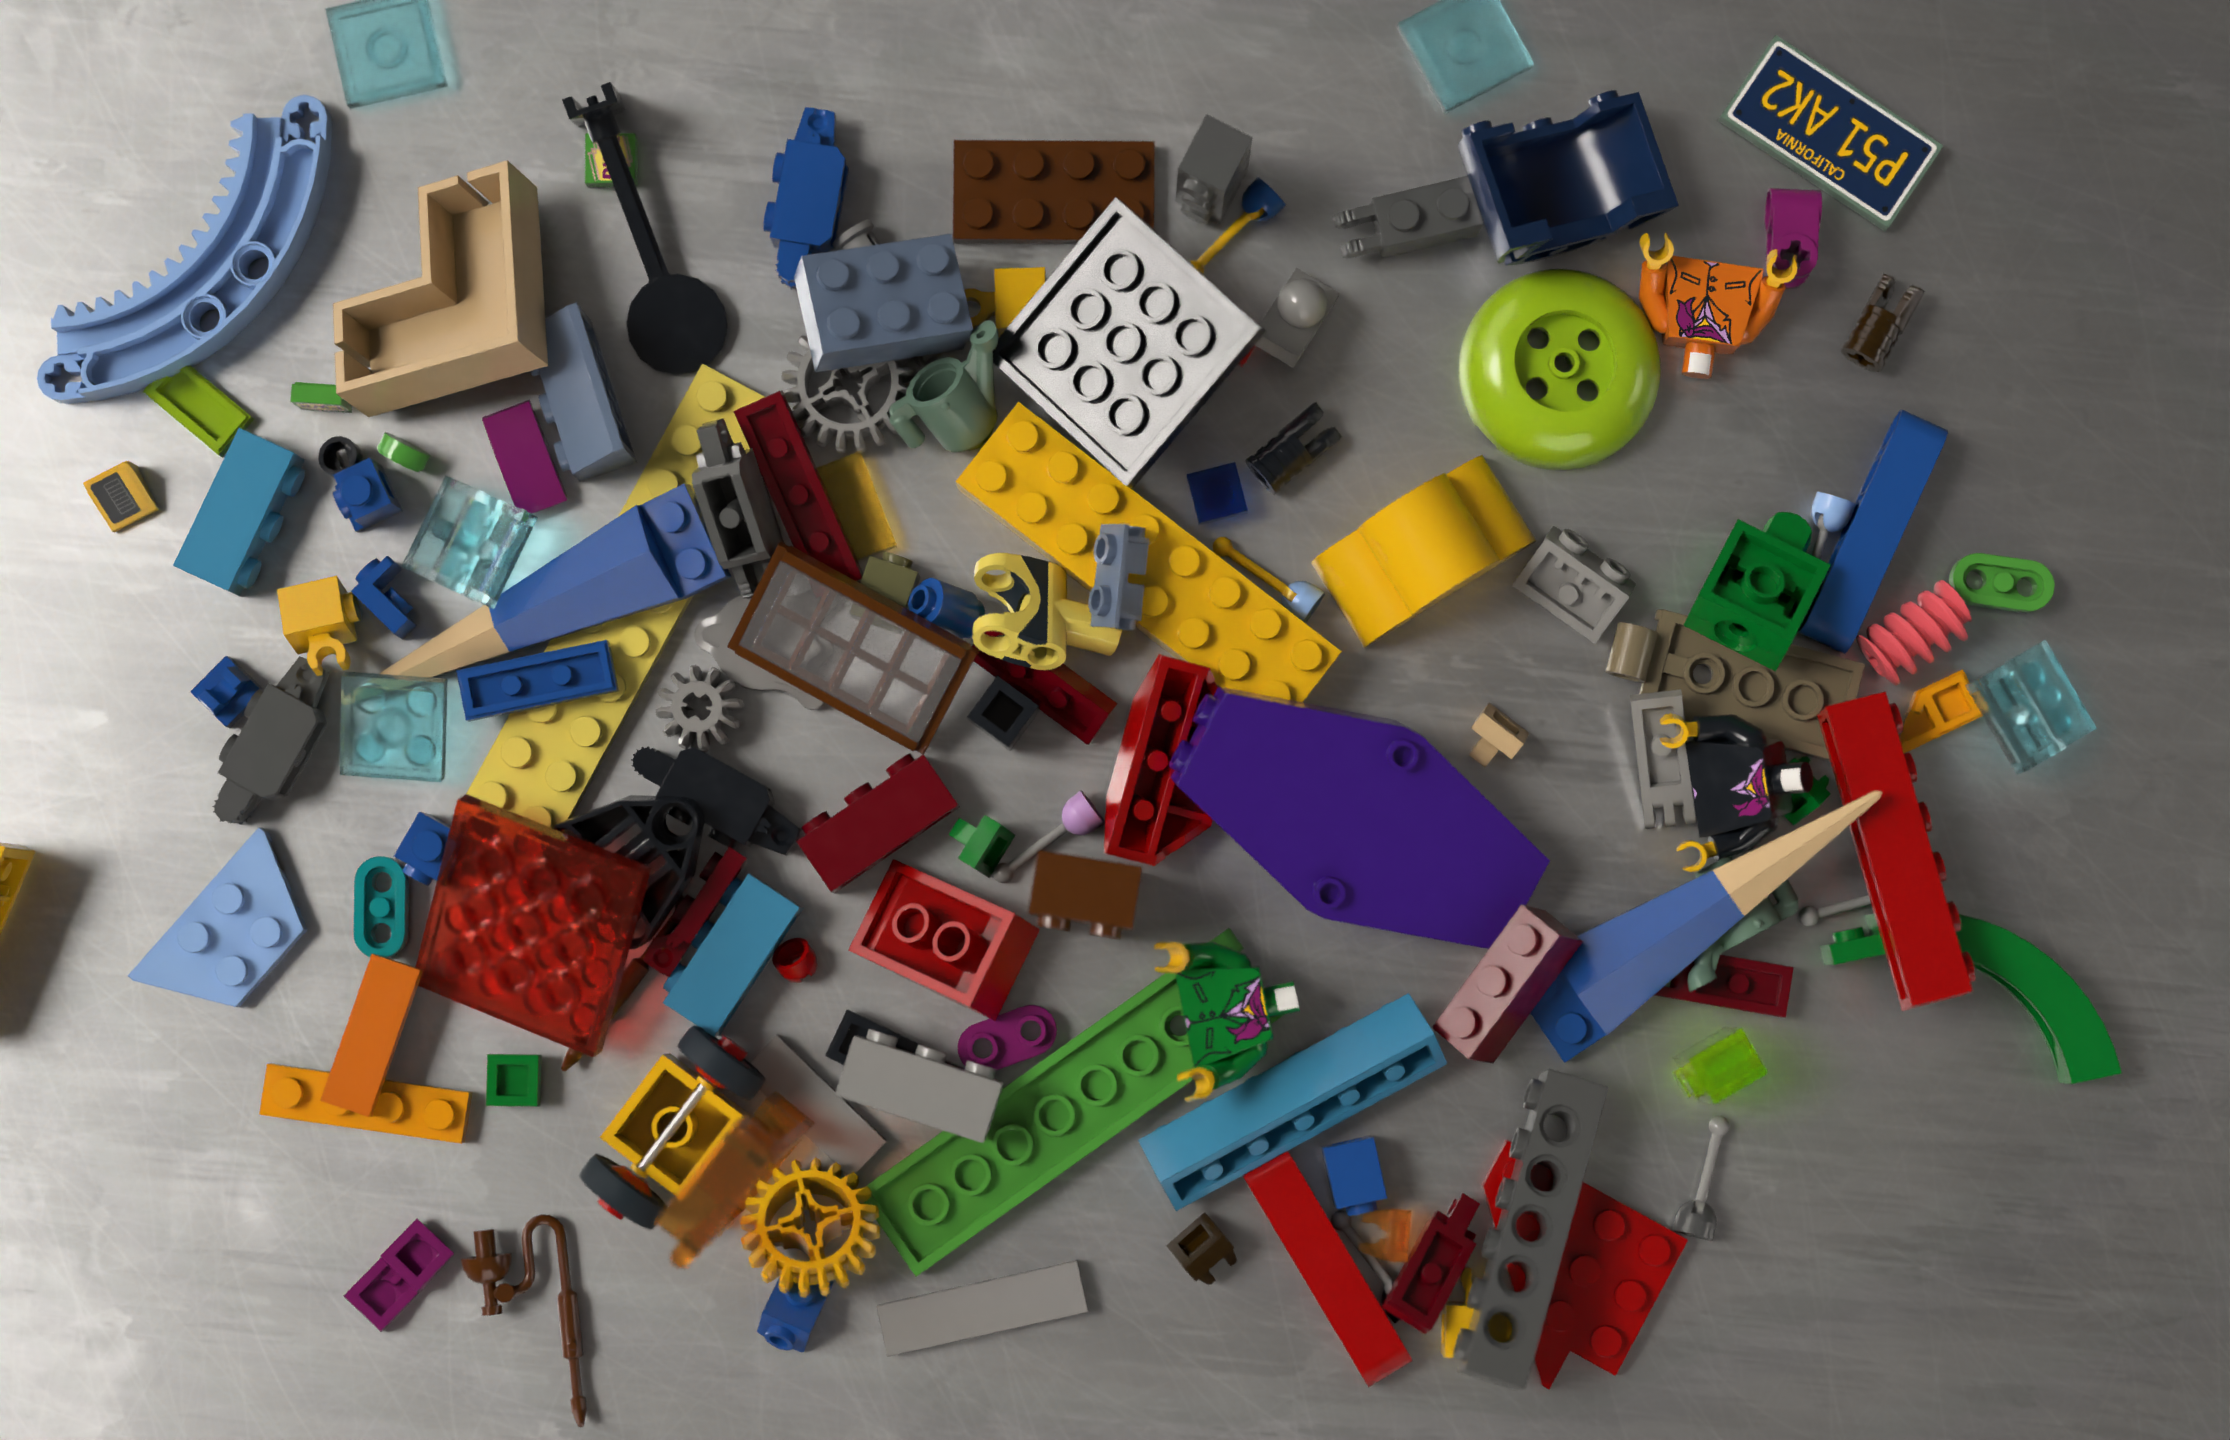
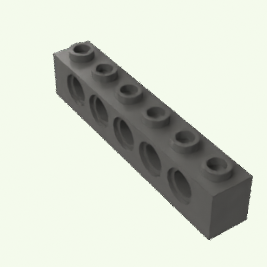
M1548 1069L1541 1073L1538 1080L1534 1078L1530 1080L1523 1101V1108L1530 1110L1525 1129L1517 1128L1509 1151V1157L1516 1159L1511 1179L1507 1177L1502 1179L1495 1201V1207L1502 1209L1497 1229L1493 1227L1488 1229L1481 1251V1257L1488 1259L1483 1279L1478 1277L1474 1279L1468 1296L1467 1307L1474 1309L1469 1329L1463 1327L1460 1329L1454 1346L1453 1358L1460 1360L1457 1368L1458 1373L1516 1391L1526 1389L1609 1087L1553 1069ZM1548 1115L1558 1116L1564 1121L1567 1134L1562 1142L1553 1141L1546 1135L1544 1121ZM1535 1164L1546 1166L1552 1173L1553 1184L1548 1192L1536 1189L1530 1180V1172ZM1521 1214L1533 1216L1539 1224V1235L1534 1242L1525 1241L1516 1230V1222ZM1508 1263L1516 1264L1524 1271L1526 1281L1520 1292L1510 1291L1503 1283L1502 1272ZM1495 1313L1504 1315L1511 1323V1336L1505 1343L1495 1341L1488 1332V1322Z

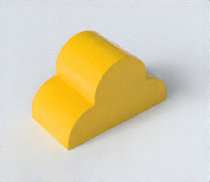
M1480 455L1447 474L1443 473L1430 479L1398 498L1362 523L1357 530L1312 560L1311 564L1363 647L1366 648L1529 547L1537 540L1484 456Z

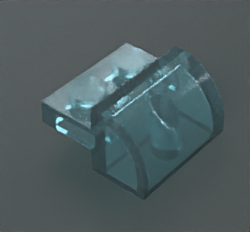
M445 475L401 567L472 601L494 609L538 517Z
M2046 640L2035 644L1965 684L1966 689L2016 775L2028 771L2064 750L2067 745L2097 729Z

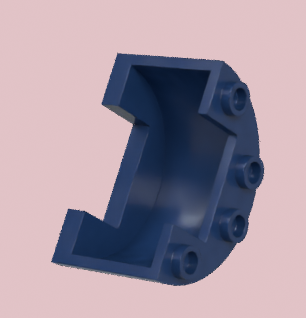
M1611 90L1598 94L1588 100L1590 106L1588 109L1571 120L1553 124L1551 117L1542 118L1525 125L1522 128L1523 131L1515 133L1513 122L1492 127L1490 120L1472 124L1461 131L1463 138L1458 143V150L1499 264L1505 262V265L1525 264L1578 250L1606 240L1607 235L1615 234L1627 226L1628 229H1634L1679 206L1639 92L1618 96L1617 90Z

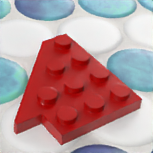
M1508 1140L1504 1141L1481 1184L1493 1226L1496 1229L1502 1211L1501 1208L1495 1207L1498 1189L1504 1177L1511 1179L1516 1159L1509 1157L1512 1142ZM1535 1164L1532 1167L1530 1180L1533 1186L1540 1191L1548 1192L1553 1184L1551 1171L1541 1164ZM1582 1182L1533 1360L1540 1384L1550 1390L1570 1351L1616 1376L1688 1239ZM1521 1214L1516 1222V1230L1522 1239L1534 1242L1539 1235V1224L1533 1216ZM1508 1263L1506 1270L1513 1292H1520L1526 1281L1524 1271L1518 1265Z

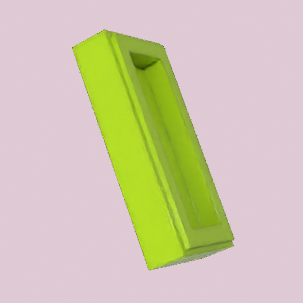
M190 365L179 369L181 372L172 377L166 376L148 384L142 392L221 457L228 451L238 428L246 430L254 420L251 415Z

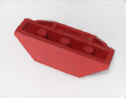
M1159 654L1134 696L1106 795L1105 854L1156 866L1166 859L1167 855L1181 848L1211 827L1213 819L1170 778L1174 770L1169 768L1171 758L1182 740L1189 742L1198 726L1193 719L1201 701L1207 694L1214 696L1218 688L1209 667Z

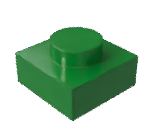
M487 1054L486 1106H540L542 1055Z

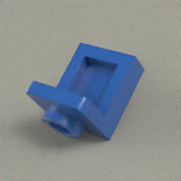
M778 1279L762 1312L757 1332L764 1336L768 1343L778 1349L787 1351L794 1349L804 1352L829 1294L823 1296L820 1293L819 1284L810 1285L808 1297H801L798 1283H794L792 1288L784 1294L779 1289ZM832 1280L829 1281L830 1292L834 1283Z

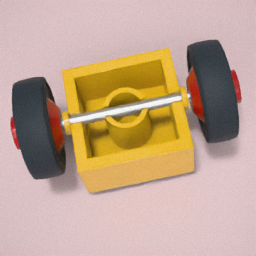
M696 1025L688 1029L680 1040L678 1048L695 1064L696 1070L701 1075L695 1073L671 1053L662 1054L599 1137L631 1161L630 1168L620 1166L605 1156L595 1154L586 1163L579 1175L584 1184L599 1197L597 1203L607 1212L620 1220L626 1217L637 1225L649 1230L657 1226L666 1214L668 1207L650 1188L649 1183L645 1179L649 1176L680 1200L688 1198L751 1116L747 1111L716 1089L715 1086L721 1089H728L743 1099L751 1100L766 1080L763 1074L745 1059L748 1052L726 1035L718 1039Z

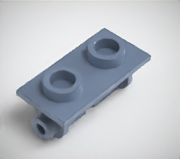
M1101 524L1100 534L1094 544V558L1097 562L1095 585L1091 589L1088 600L1091 613V627H1108L1135 631L1136 621H1141L1144 585L1128 583V573L1146 575L1150 541L1149 538H1145L1146 528L1129 526V524Z

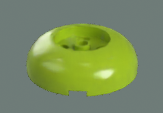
M1548 269L1529 273L1512 280L1492 294L1474 315L1466 330L1458 363V380L1461 396L1475 426H1478L1483 434L1497 446L1496 449L1506 456L1528 466L1547 470H1572L1587 467L1607 459L1629 443L1645 424L1653 409L1661 376L1660 354L1655 334L1648 319L1635 301L1613 283L1591 273L1571 269ZM1539 329L1541 332L1547 333L1549 338L1548 345L1543 349H1535L1530 346L1527 336L1531 330ZM1583 331H1591L1599 338L1598 348L1593 351L1582 349L1578 343L1579 334ZM1556 357H1565L1566 363L1572 365V369L1569 372L1557 370L1554 364ZM1531 379H1540L1547 387V394L1542 399H1533L1527 394L1526 384ZM1582 381L1593 382L1598 391L1596 399L1584 401L1579 398L1576 390L1577 385Z

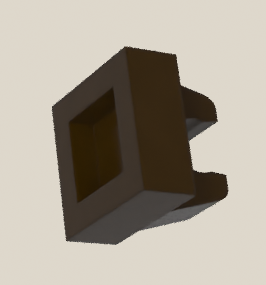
M1205 1212L1166 1245L1195 1282L1200 1280L1208 1285L1215 1282L1216 1279L1209 1270L1222 1258L1231 1267L1237 1262L1233 1251L1235 1247Z

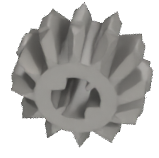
M691 665L689 670L691 682L687 683L683 676L678 672H674L671 675V679L679 688L676 693L667 688H660L658 695L672 703L671 706L656 709V716L663 719L674 717V720L665 726L663 733L667 737H672L683 730L679 738V747L688 749L695 735H697L699 749L707 752L710 750L709 734H713L715 739L722 745L729 741L727 735L720 729L724 723L732 728L739 729L741 721L727 714L728 710H739L744 707L743 700L739 698L725 699L735 690L737 685L730 679L717 687L721 675L719 669L712 667L703 682L700 667L698 665ZM695 697L700 698L702 701L710 699L712 702V706L706 707L711 713L704 720L696 715L691 718L688 715V710H694L689 703Z

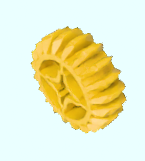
M816 1157L811 1162V1170H802L800 1161L794 1159L791 1162V1174L785 1175L783 1170L775 1167L772 1170L775 1184L772 1185L767 1181L759 1180L756 1188L760 1197H747L745 1205L751 1214L742 1216L740 1225L742 1230L749 1233L741 1238L744 1250L752 1251L748 1257L750 1266L752 1268L763 1267L761 1276L764 1282H772L780 1276L779 1289L784 1294L792 1288L794 1283H798L800 1296L804 1298L808 1297L810 1293V1285L819 1284L820 1293L823 1296H827L830 1293L829 1281L835 1279L839 1286L846 1289L849 1285L846 1271L849 1270L854 1274L862 1275L865 1271V1265L861 1258H873L875 1256L876 1249L870 1241L880 1237V1226L873 1223V1221L879 1218V1210L877 1205L864 1204L872 1196L869 1187L857 1188L859 1178L854 1172L840 1179L841 1165L837 1162L833 1163L827 1172H823L821 1160ZM811 1194L830 1197L839 1202L844 1208L839 1209L837 1205H819L814 1201ZM796 1198L794 1211L786 1217L779 1218L778 1224L770 1226L776 1212L785 1203ZM804 1210H808L811 1221L816 1222L817 1232H815L817 1245L815 1246L812 1244L810 1234H805L804 1223H806ZM852 1229L844 1245L831 1256L825 1257L824 1250L826 1245L832 1239L843 1236L842 1231ZM782 1245L784 1250L792 1248L802 1250L807 1254L809 1261L789 1258L775 1247Z

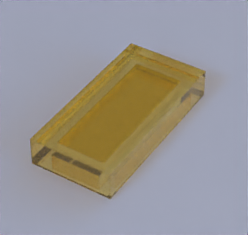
M856 452L817 467L858 562L869 558V556H874L897 547L862 453Z

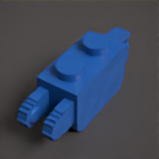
M805 107L795 139H787L785 153H776L772 182L779 183L776 202L768 201L763 225V230L770 232V239L774 248H778V264H776V272L779 273L778 277L782 279L781 283L790 287L791 290L796 288L794 275L801 256L830 252L834 249L832 243L838 235L849 173L845 157L835 147V112Z

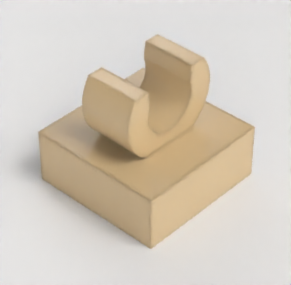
M1488 703L1471 727L1472 730L1482 737L1473 747L1469 756L1484 767L1488 765L1498 750L1512 759L1525 743L1529 732L1491 703Z

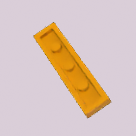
M273 1063L267 1064L259 1115L461 1144L465 1143L473 1092L385 1080L373 1116L367 1117L320 1101L330 1074L329 1071Z

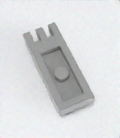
M1681 689L1630 695L1645 829L1655 828L1656 815L1653 810L1655 808H1663L1665 827L1676 826L1674 806H1683V818L1686 825L1696 824L1686 745L1684 743L1678 748H1667L1659 740V738L1664 737L1674 738L1681 731V726L1678 724H1660L1659 722L1661 717L1669 713L1677 714L1685 721Z

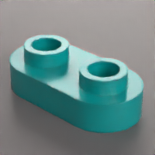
M377 856L370 858L360 865L355 874L353 934L358 949L368 957H371V954H377L391 958L403 950L408 940L409 876L402 872L404 866L400 862L389 857ZM382 873L389 874L392 879V885L386 892H381L376 887V879ZM381 924H387L391 929V937L385 943H380L375 937L376 928Z

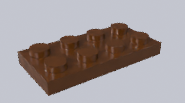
M954 140L953 243L1077 244L1115 197L1122 200L1154 229L1155 141Z

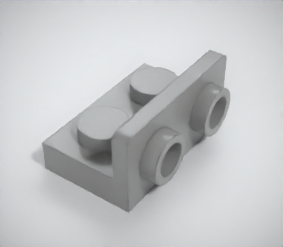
M1553 526L1517 576L1512 586L1595 644L1629 599L1636 583L1630 579V572L1619 562L1611 558L1603 560L1588 550L1589 544L1579 534L1570 529L1561 531Z

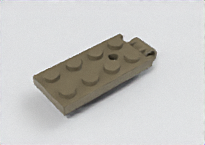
M1664 609L1656 610L1654 618L1655 621H1658L1656 631L1635 624L1618 622L1605 670L1607 674L1625 680L1641 682L1639 694L1681 689L1685 722H1692L1694 716L1734 714L1763 729L1767 738L1781 740L1785 750L1830 762L1817 714L1826 706L1857 698L1865 664L1791 644L1775 672L1683 626L1688 617L1686 615ZM1697 665H1706L1711 670L1712 676L1708 683L1700 684L1694 679L1693 670Z

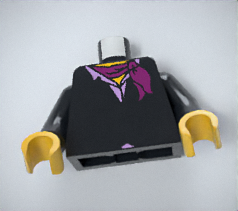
M1669 713L1659 720L1660 724L1675 723L1681 726L1678 736L1674 738H1659V740L1667 748H1678L1685 743L1699 838L1708 837L1707 843L1699 844L1696 841L1687 840L1680 843L1676 848V851H1681L1693 846L1700 852V858L1696 864L1682 867L1685 871L1696 872L1702 869L1706 864V860L1711 857L1718 861L1754 849L1778 828L1779 816L1792 811V794L1807 793L1812 789L1813 773L1808 762L1787 763L1785 746L1781 740L1767 738L1763 729L1737 715L1694 716L1692 722H1685L1679 715ZM1688 737H1693L1692 740L1686 742Z

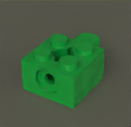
M1778 512L1767 521L1763 530H1759L1738 519L1683 626L1776 672L1830 567V564L1806 553L1812 540V528L1807 521L1798 514Z

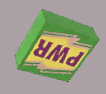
M586 133L585 184L587 187H614L598 143L592 144L589 133ZM621 133L617 137L635 185L638 187V137L636 133Z
M303 382L292 384L290 402L302 410L352 413V405L336 394V385Z

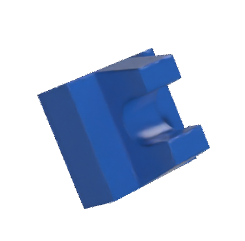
M225 656L190 692L225 727L232 728L244 716L246 706L254 693L259 689L262 691L264 689L231 657Z

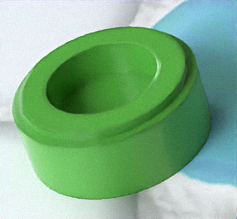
M388 432L384 433L377 446L380 454L415 472L423 471L431 456L421 448Z

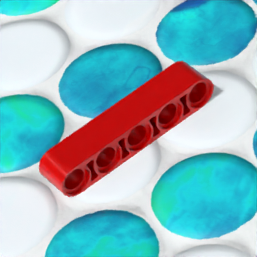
M1286 1151L1242 1175L1368 1387L1412 1362L1413 1360L1289 1152Z

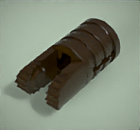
M1887 274L1882 275L1861 313L1862 316L1855 324V329L1851 331L1848 337L1849 340L1841 348L1842 354L1847 359L1862 368L1874 372L1882 371L1885 360L1888 359L1892 347L1898 341V336L1903 333L1924 295L1923 289L1914 285L1909 286L1894 312L1891 313L1884 308L1893 294L1896 283L1895 278Z

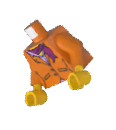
M1645 233L1639 241L1640 248L1646 259L1642 263L1639 300L1652 328L1662 333V343L1664 345L1685 348L1682 375L1699 379L1712 378L1715 353L1733 354L1740 345L1752 343L1773 319L1786 288L1784 283L1794 279L1797 274L1796 255L1793 256L1790 267L1779 270L1773 266L1778 255V249L1770 251L1766 261L1768 276L1763 277L1764 269L1673 256V244L1667 233L1664 234L1665 242L1663 247L1657 251H1650V238L1648 233Z

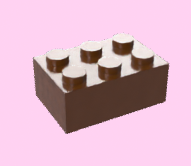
M1038 850L1028 913L1031 916L1039 917L1037 925L1042 928L1070 932L1071 922L1090 925L1089 934L1092 936L1120 940L1122 930L1132 932L1142 866Z

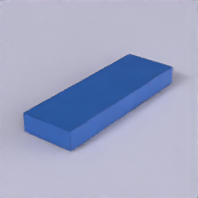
M608 640L456 670L465 719L468 722L619 691Z

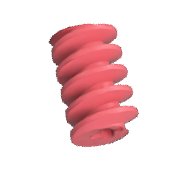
M1939 580L1935 583L1934 593L1928 590L1919 593L1917 604L1911 601L1902 604L1900 608L1901 616L1896 613L1885 615L1883 619L1884 627L1878 624L1870 625L1866 631L1867 638L1861 635L1856 636L1860 650L1874 670L1895 686L1900 684V678L1896 669L1899 666H1902L1912 675L1917 673V667L1913 658L1916 655H1919L1929 664L1934 662V656L1930 647L1933 644H1936L1946 653L1951 651L1948 634L1953 633L1963 642L1968 640L1964 624L1972 620L1970 611L1957 591L1944 580Z

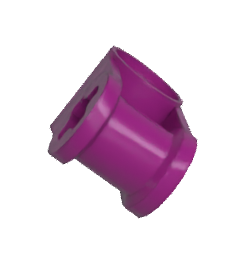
M1768 189L1765 205L1766 261L1769 252L1778 249V255L1773 264L1775 268L1784 270L1790 267L1789 261L1783 259L1786 253H1792L1793 256L1796 255L1797 262L1800 263L1794 279L1784 283L1785 289H1793L1802 285L1817 264L1819 230L1822 217L1821 190Z

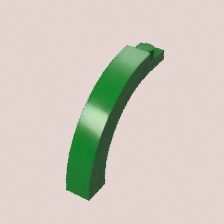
M1959 914L1961 930L1956 932L1961 952L1967 951L1971 956L1974 968L2005 988L2032 1018L2051 1054L2058 1084L2073 1085L2122 1074L2114 1047L2103 1022L2089 999L2064 970L2031 943L2015 934L1983 920ZM1865 915L1869 932L1867 936H1864L1863 927L1833 932L1834 942L1820 945L1824 965H1836L1884 955L1885 950L1875 915Z

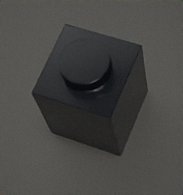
M997 676L967 718L969 722L1011 751L1040 712V708Z

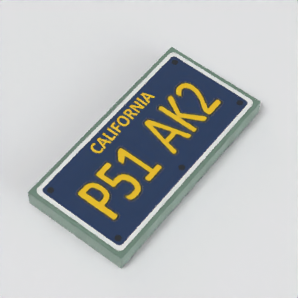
M1777 35L1774 36L1718 119L1720 123L1883 231L1889 228L1943 147L1942 144Z

